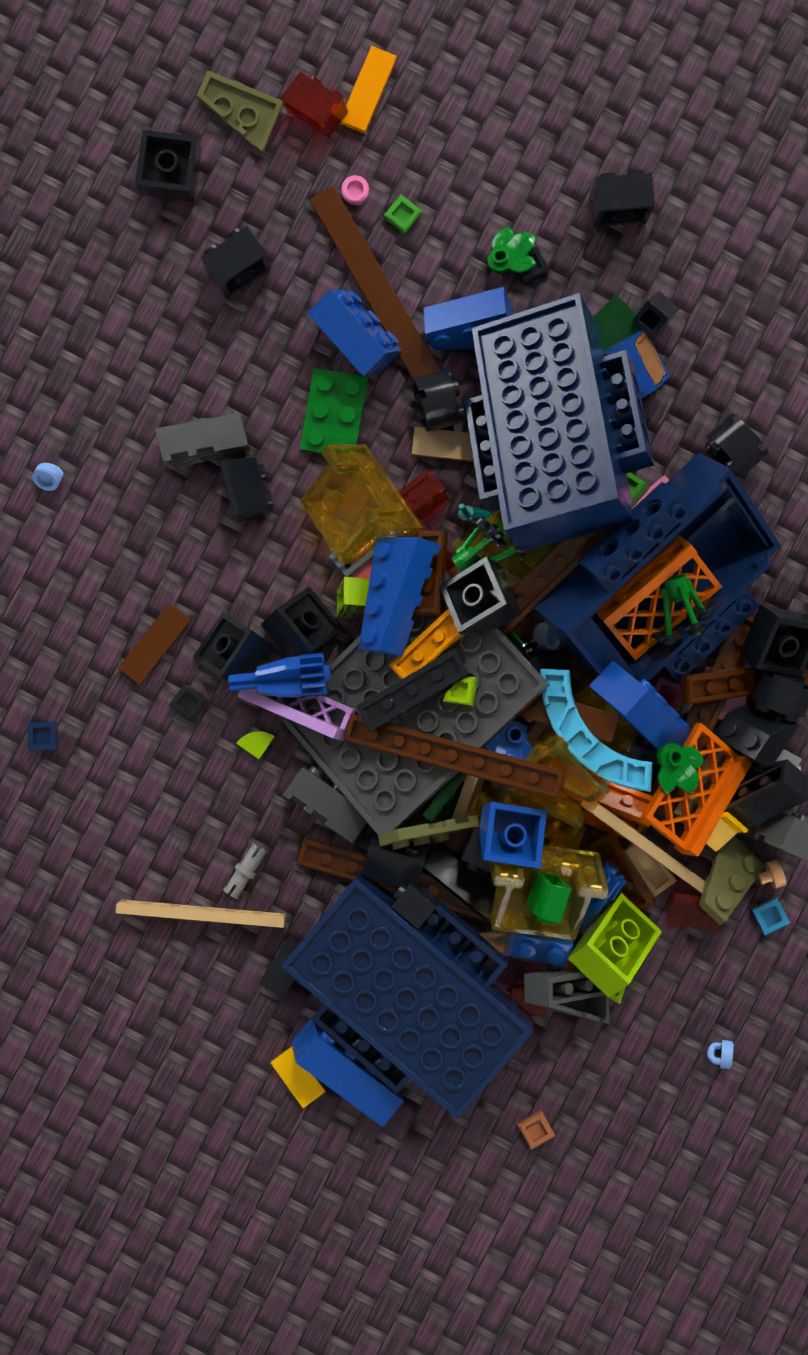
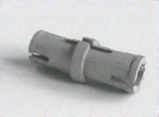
M252 843L242 862L237 863L235 866V873L223 889L227 894L231 893V897L239 899L250 878L254 879L256 875L255 870L268 853L264 848L261 849V846Z

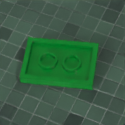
M317 368L313 369L300 451L355 460L368 377Z

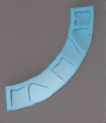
M541 669V675L550 684L542 692L544 706L546 707L552 728L569 753L588 770L607 781L626 788L651 792L652 762L631 759L611 750L600 742L585 725L574 702L571 688V671Z

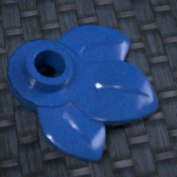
M512 721L483 748L519 759L534 761V750L527 742V730L518 721ZM512 730H516L518 733L516 740H512L510 737Z

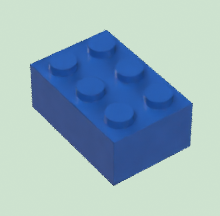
M330 289L307 314L363 376L380 374L402 351L397 345L399 343L398 339L391 332H385L381 328L379 318L372 311H366L360 304L362 302L361 298L353 290Z

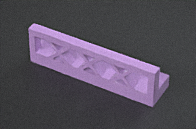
M257 689L239 691L237 696L328 737L342 741L345 737L350 715L356 711L354 708L323 695L304 698L300 696L297 697V701L291 704H286L283 697L276 696L278 699L276 700L269 695H259ZM315 698L318 700L322 711L311 715L307 711L305 702ZM325 703L331 705V707L326 708ZM298 705H300L301 710H299V709H297V708H295V707L298 706ZM336 709L346 712L340 727L332 724L329 712ZM324 715L325 720H322L318 717Z

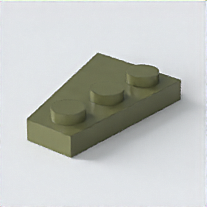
M207 70L197 94L198 100L264 155L284 107V101Z
M472 815L456 821L455 819H450L430 825L422 824L400 828L380 834L378 837L380 846L392 845L394 850L410 846L409 842H413L414 846L428 844L430 839H433L434 843L450 840L449 835L480 826L478 816Z
M735 836L717 852H713L711 872L706 877L699 904L719 925L727 921L765 866Z

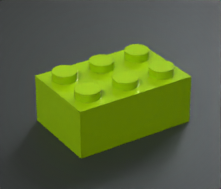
M620 893L613 901L608 902L595 917L568 957V960L610 998L630 984L662 931Z

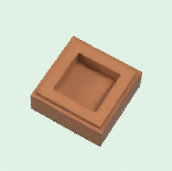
M542 1110L517 1122L531 1150L555 1137V1133Z

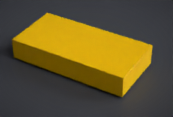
M292 1046L270 1062L302 1108L326 1092V1089L317 1078L296 1063Z

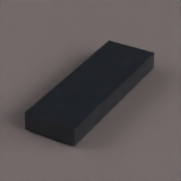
M441 846L424 863L422 870L485 921L491 917L505 899L472 871L464 867L461 862Z

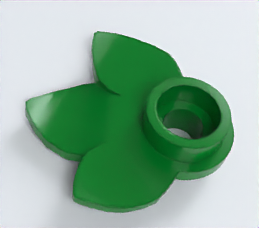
M510 227L500 230L492 240L493 250L487 257L489 268L497 274H506L509 271L524 273L536 266V263L529 256V253L535 246L536 236L527 232L514 235Z
M676 743L665 744L657 752V762L661 766L658 773V783L665 794H669L677 786L683 791L695 792L699 783L696 769L704 763L702 755L691 746L681 748Z

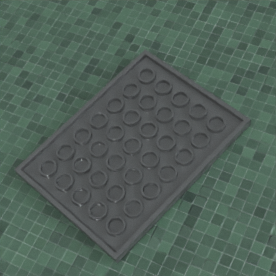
M445 570L446 582L449 579H451L452 576ZM444 597L442 614L448 609ZM412 615L414 624L405 649L440 616ZM499 628L465 634L447 651L449 652L455 648L470 673L466 677L478 678L473 706L443 702L447 690L454 685L452 684L388 723L483 749L550 686L547 680ZM359 636L330 664L332 681L327 682L328 692L327 695L323 696L356 709L354 714L361 716L356 708L357 705L401 679L389 666L398 656H383L358 649ZM314 698L305 702L309 714L313 715L322 711L317 699ZM325 703L326 708L331 707V705ZM298 705V706L295 707V708L301 710L300 705ZM341 709L329 712L332 724L340 727L346 712ZM278 715L378 835L399 829L458 773L344 740L333 739ZM324 715L318 717L322 720H325Z

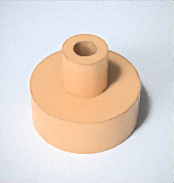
M775 859L766 862V872L758 875L761 885L771 882L774 889L786 886V878L779 861Z

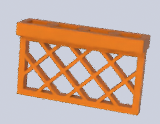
M680 535L645 564L595 613L635 661L658 642L652 638V634L665 630V623L660 628H652L654 616H664V610H656L658 598H663L661 592H659L660 585L671 577L686 574L687 579H691L693 589L696 592L698 579H708L711 584L702 592H696L701 602L709 599L722 588L697 555L694 547ZM692 558L694 560L693 572L681 573L682 566ZM690 596L689 601H690L691 606H692V609H693V607L695 606V603L693 602V600H692V598H691V596ZM651 598L649 610H637L638 604L643 599ZM670 598L671 629L675 628L687 617L685 607L681 610H674L675 603L672 598ZM636 616H648L645 629H634ZM622 617H629L627 629L615 628L614 624ZM644 635L643 642L633 649L631 647L632 636Z
M702 723L695 724L682 746H691L698 751L697 739L700 734L706 738L707 750L699 752L701 755L708 754L710 769L701 771L700 767L696 769L699 776L696 793L687 794L686 791L679 788L680 796L670 798V793L665 794L659 785L641 816L675 844L674 848L678 852L697 857L700 855L752 764V761L746 756H739ZM722 751L727 756L721 767H717L715 752ZM710 774L712 783L708 790L703 791L701 775ZM697 797L698 807L695 813L690 814L688 799ZM681 801L682 816L673 818L671 803ZM660 805H664L666 820L658 821L653 817V814ZM683 821L684 832L679 838L675 835L674 823Z
M552 758L549 762V767L568 771L561 795H566L568 798H561L560 800L545 798L547 796L534 793L530 802L603 831L609 832L613 830L580 806L584 798L589 797L615 816H620L621 818L619 819L638 833H641L645 826H650L641 816L653 796L638 790L619 786L596 774ZM613 830L616 836L624 838L622 835Z

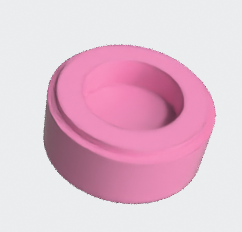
M357 175L346 178L342 184L344 200L350 205L363 204L369 196L367 181Z

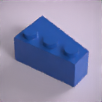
M504 287L425 307V335L434 351L475 349L472 334L473 327L513 315L515 312Z

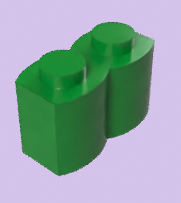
M536 870L526 905L531 908V913L538 916L537 921L546 925H554V922L561 923L572 888L565 884L561 877Z

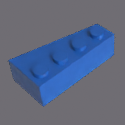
M376 537L358 649L383 656H403L414 624L412 620L413 612L417 606L420 607L423 598L420 595L425 578L429 579L433 568L429 566L433 555H438L441 545L420 537Z
M612 661L591 683L590 687L610 707L619 713L657 752L667 743H676L682 748L690 735L688 731L691 727L679 717L680 715L668 705V702L661 695L655 692L656 689L645 679H642L640 682Z
M311 1018L291 1041L295 1061L299 1066L383 1127L404 1102L401 1091L398 1094L395 1093L312 1021Z

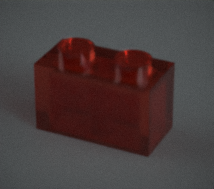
M301 72L297 74L280 97L288 113L328 138L331 137L348 113L344 102L345 98L339 91L333 88L329 90L315 76L310 75L308 77Z

